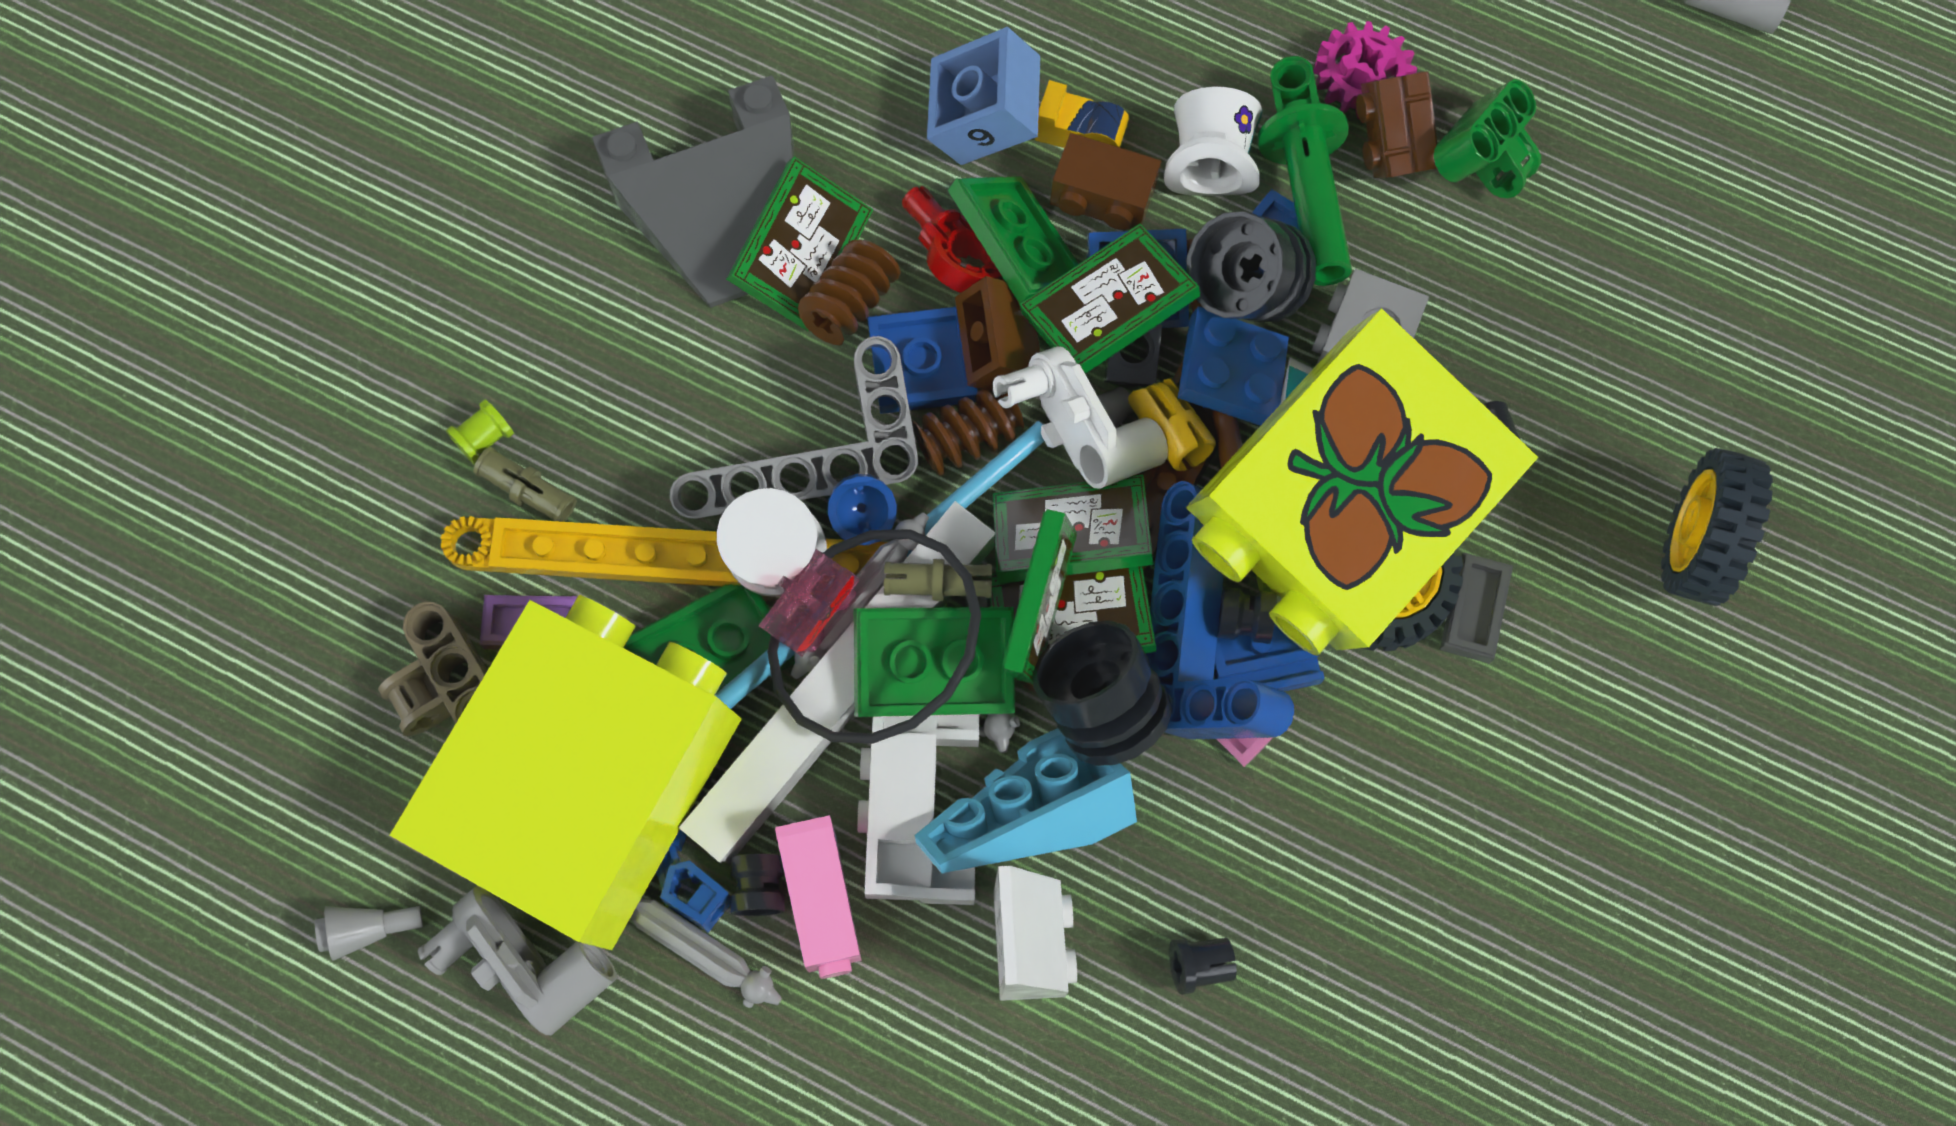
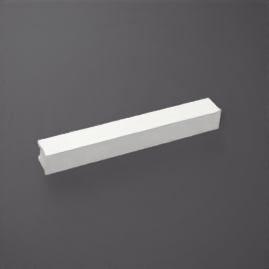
M955 501L926 536L946 544L963 565H980L994 548V536L996 533ZM918 544L903 562L933 564V559H944L945 564H949L941 553L921 544ZM883 585L865 608H944L953 596H944V601H933L932 595L891 594L890 596H885ZM854 621L790 695L803 716L834 732H840L854 716ZM782 705L679 828L718 862L724 861L730 864L731 858L741 851L831 741L798 725L785 706Z

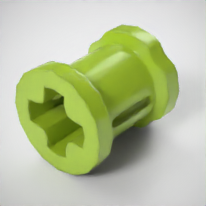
M486 399L479 403L480 410L457 428L451 425L445 430L451 440L474 465L485 449L493 445L500 438H510L514 434L505 419Z

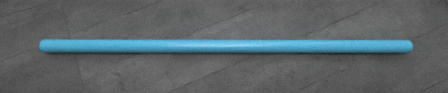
M1040 421L1033 424L928 513L929 519L924 529L925 536L955 501L966 509L1044 442L1041 435V426L1044 424ZM908 550L907 557L911 554L913 550ZM844 586L780 639L777 652L780 666L795 654L797 647L803 643L820 618L829 610V606ZM767 651L714 696L718 697L731 709L771 675Z

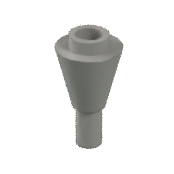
M325 906V918L315 919L319 952L329 951L332 961L387 937V934L423 927L420 906L389 912L378 909Z

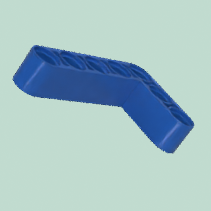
M1178 482L1168 489L1161 506L1150 606L1156 652L1146 653L1150 667L1158 675L1160 684L1165 688L1170 697L1172 714L1165 733L1185 739L1273 738L1280 736L1287 731L1294 716V704L1286 692L1244 678L1213 680L1224 575L1214 568L1192 543V538L1204 525L1185 507L1203 488L1190 482Z

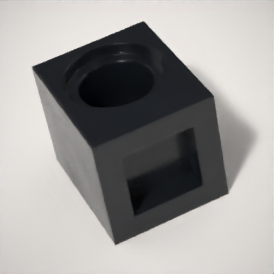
M1162 325L1155 326L1139 337L1146 346V355L1141 362H1127L1122 358L1120 351L1106 359L1104 383L1143 387L1155 384Z

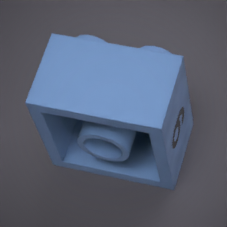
M1007 26L931 58L927 139L957 163L963 165L1038 137L1040 55Z

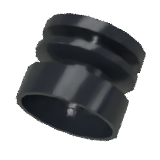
M1244 211L1228 212L1208 221L1194 237L1187 255L1186 273L1199 285L1200 297L1196 300L1205 310L1223 318L1243 319L1253 322H1278L1295 314L1309 298L1316 280V258L1309 240L1295 226Z
M1110 620L1086 623L1067 631L1054 640L1038 658L1032 674L1034 690L1048 713L1056 721L1057 728L1079 760L1095 766L1117 765L1136 758L1152 747L1167 729L1172 714L1170 697L1165 688L1160 684L1158 675L1150 667L1149 659L1136 635L1126 625Z

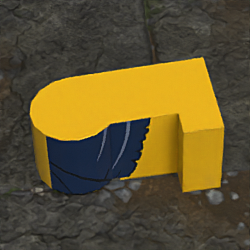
M1049 80L1039 108L1038 137L1035 138V141L1065 148L1070 133H1074L1120 148L1129 121V115L1122 107L1111 102H1093L1092 99L1067 93V85Z

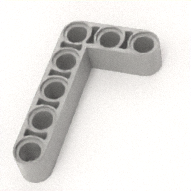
M872 336L862 341L854 354V371L867 442L684 474L674 481L670 489V501L673 508L686 518H702L723 514L725 509L736 499L731 491V482L741 472L752 473L759 482V489L773 488L783 490L800 500L831 495L833 488L839 482L832 478L830 464L836 456L841 454H848L857 460L859 474H870L881 479L886 485L907 480L916 470L918 454L901 359L897 347L887 338ZM872 347L884 349L891 359L890 368L882 374L868 372L862 364L863 353ZM890 397L897 402L899 416L894 423L882 425L873 418L871 405L877 398ZM898 446L907 453L908 465L902 473L891 475L882 468L880 456L886 447ZM791 463L804 465L810 475L808 486L798 493L786 490L780 481L782 470ZM693 480L703 483L708 490V501L699 510L687 508L681 499L683 487Z

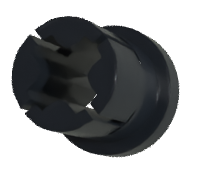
M1185 938L1171 940L1169 946L1170 969L1179 994L1194 993L1196 987L1235 981L1237 974L1236 963H1225L1236 961L1232 944L1228 938L1188 943Z

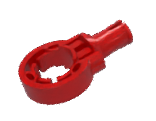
M923 185L920 188L916 186L907 192L902 200V207L921 226L919 242L927 249L928 267L940 282L962 293L985 276L1005 281L963 215L956 209L945 210ZM969 255L975 259H980L985 266L979 268L967 264L966 268L960 266L962 261L957 257L967 258Z

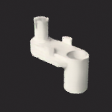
M1056 346L1036 353L1031 357L1027 368L994 378L993 392L995 398L1008 393L1007 397L1001 398L998 401L1003 408H1009L1014 404L1037 396L1039 397L1041 406L1050 420V423L1041 426V435L1045 443L1051 448L1063 444L1076 469L1080 471L1086 482L1093 488L1101 489L1163 464L1167 459V440L1160 426L1151 418H1142L1115 428L1080 364H1077L1069 351L1063 347Z

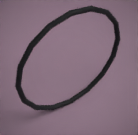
M911 529L869 530L830 546L797 575L777 608L767 651L774 692L795 722L831 742L870 744L919 726L952 697L974 659L981 611L971 573L946 544ZM910 539L941 553L963 580L971 613L964 656L944 690L911 719L874 733L834 732L803 716L784 689L777 652L785 614L805 581L836 554L871 540Z

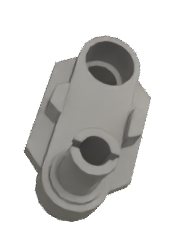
M478 886L474 887L453 905V921L426 944L418 948V955L421 960H424L429 955L432 956L424 965L431 972L442 975L449 966L474 946L483 958L471 970L472 976L480 987L489 991L500 982L529 1023L541 1033L550 1036L617 979V973L613 964L599 947L577 941L547 966L544 959L530 940L526 938L500 901L489 891Z

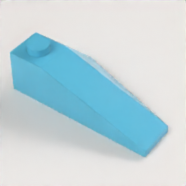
M1057 728L1029 741L1017 751L1018 761L1004 772L995 769L984 778L986 787L972 798L958 799L914 835L916 844L941 873L1092 845L1137 822L1130 772L1121 763L1117 765L1095 766L1079 760Z

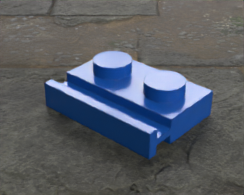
M1276 624L1274 625L1270 644L1253 642L1249 636L1239 635L1235 639L1217 637L1214 666L1215 680L1244 678L1282 691H1289L1318 685L1325 679L1317 660L1319 656L1310 654L1299 647Z

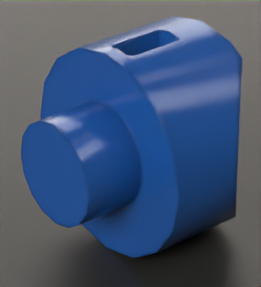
M854 474L844 478L833 488L828 499V517L832 528L844 540L869 530H891L896 520L897 504L893 492L881 479L870 474ZM871 540L860 545H871L881 540Z

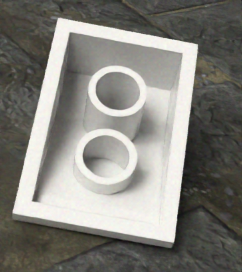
M999 866L994 887V908L1000 1001L1065 997L1068 993V983H1077L1075 949L1065 950L1064 928H1073L1071 895H1062L1061 880L1013 866Z

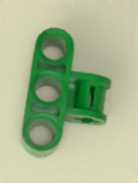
M1513 79L1475 101L1436 145L1434 149L1435 165L1439 173L1446 180L1456 183L1476 173L1484 186L1499 198H1512L1522 191L1526 178L1534 175L1541 165L1539 149L1524 129L1536 112L1535 97L1525 82L1520 79ZM1528 156L1527 162L1522 166L1521 162ZM1502 170L1504 174L1499 180H1496L1497 175Z

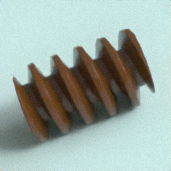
M862 239L850 241L845 245L842 253L835 257L832 265L822 273L821 279L811 286L810 292L801 298L798 311L805 327L824 342L842 346L844 342L843 334H854L858 329L857 322L867 319L868 309L876 307L879 304V296L887 294L890 289V283L899 279L901 271L898 263L886 250L870 241Z
M986 389L978 391L976 394V404L968 397L958 401V412L949 404L941 407L940 421L931 412L923 415L922 429L912 420L913 431L927 463L939 476L944 475L943 459L948 458L956 468L962 467V451L966 450L974 460L981 459L980 443L984 442L995 453L999 451L997 436L1002 434L1010 444L1016 440L1015 428L1021 427L1024 429V420L1018 403L1009 408H1003L998 403L1001 398L1007 397L1008 393L995 398V395L993 396Z

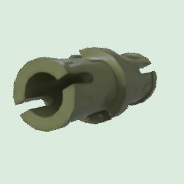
M492 447L485 449L475 463L473 472L476 476L486 479L509 493V500L517 505L527 504L554 521L566 522L576 506V497L568 495L543 480L540 471L531 466L523 468L498 453Z
M933 559V564L885 562V596H890L891 594L932 595L933 601H944V596H966L963 580L950 564H945L944 559ZM992 564L964 565L971 573L972 579L977 580L973 581L976 595L992 598Z

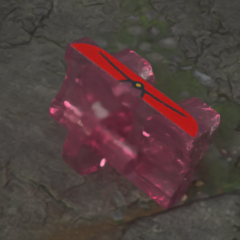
M815 549L808 565L793 580L783 575L777 583L784 592L759 626L801 657H803L806 651L815 652L825 638L824 627L836 611L846 610L857 594L854 587L860 579L854 573L837 564L818 549Z

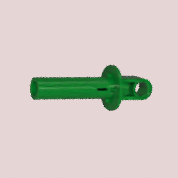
M1290 56L1278 61L1271 70L1270 79L1276 114L1269 118L1259 130L1257 137L1258 147L1266 159L1274 163L1287 165L1298 229L1309 240L1316 258V280L1314 285L1329 286L1344 281L1352 273L1329 156L1344 143L1349 127L1347 118L1340 109L1319 102L1311 63L1303 57Z

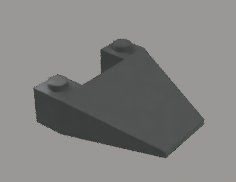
M773 75L728 90L737 132L653 160L638 121L592 137L617 206L710 308L748 295V293L726 279L787 162L794 157L790 113Z

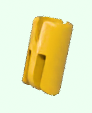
M1172 378L1149 385L1147 388L1133 391L1128 396V403L1139 419L1151 418L1163 430L1168 446L1167 460L1175 470H1187L1182 462L1183 458H1185L1190 466L1196 467L1211 455L1215 449V439L1189 402L1178 399L1179 388Z

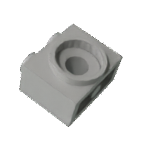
M1355 268L1348 285L1338 283L1327 309L1336 313L1332 325L1329 326L1322 323L1311 350L1320 354L1316 365L1351 328L1381 308L1414 338L1429 296Z

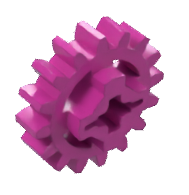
M1366 21L1363 30H1357L1353 22L1347 23L1344 34L1337 29L1332 30L1328 42L1322 41L1313 67L1314 74L1318 75L1316 81L1317 90L1328 89L1324 102L1329 104L1336 100L1341 103L1340 110L1345 114L1349 108L1356 109L1357 96L1362 94V83L1388 79L1391 76L1398 77L1416 73L1417 67L1410 65L1414 57L1413 50H1401L1405 38L1403 36L1396 37L1393 40L1389 38L1390 27L1384 26L1380 32L1373 31L1371 21ZM1342 54H1345L1344 56H1342L1340 63L1336 64V59Z

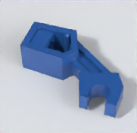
M680 829L656 871L662 889L660 898L666 907L708 934L731 905V896L690 860L681 862L678 851L682 850L687 834ZM690 878L694 884L699 883L701 886L685 904L679 900L677 893L678 889L681 888V880Z

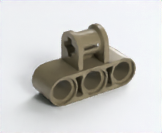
M422 602L412 607L407 612L403 621L405 637L418 659L385 679L378 688L382 698L391 701L402 720L399 728L404 736H414L423 733L450 716L457 723L488 670L463 626L442 605L435 602ZM443 622V629L440 635L435 639L425 640L427 629L434 623ZM468 663L466 676L459 682L450 683L449 677L452 670L457 665Z

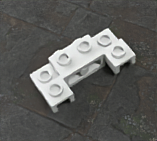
M979 714L930 715L912 730L871 744V748H861L860 780H870L869 801L859 800L858 833H867L866 899L920 900V903L974 905L975 867L941 873L916 844L914 835L934 820L936 746L978 747ZM913 716L873 717L872 733L909 720Z

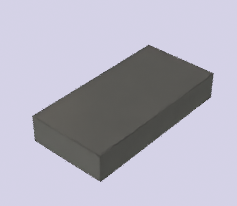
M1464 552L1461 555L1463 568L1459 572V575L1463 576V584L1457 594L1459 598L1446 618L1440 650L1490 664L1495 659L1513 565Z

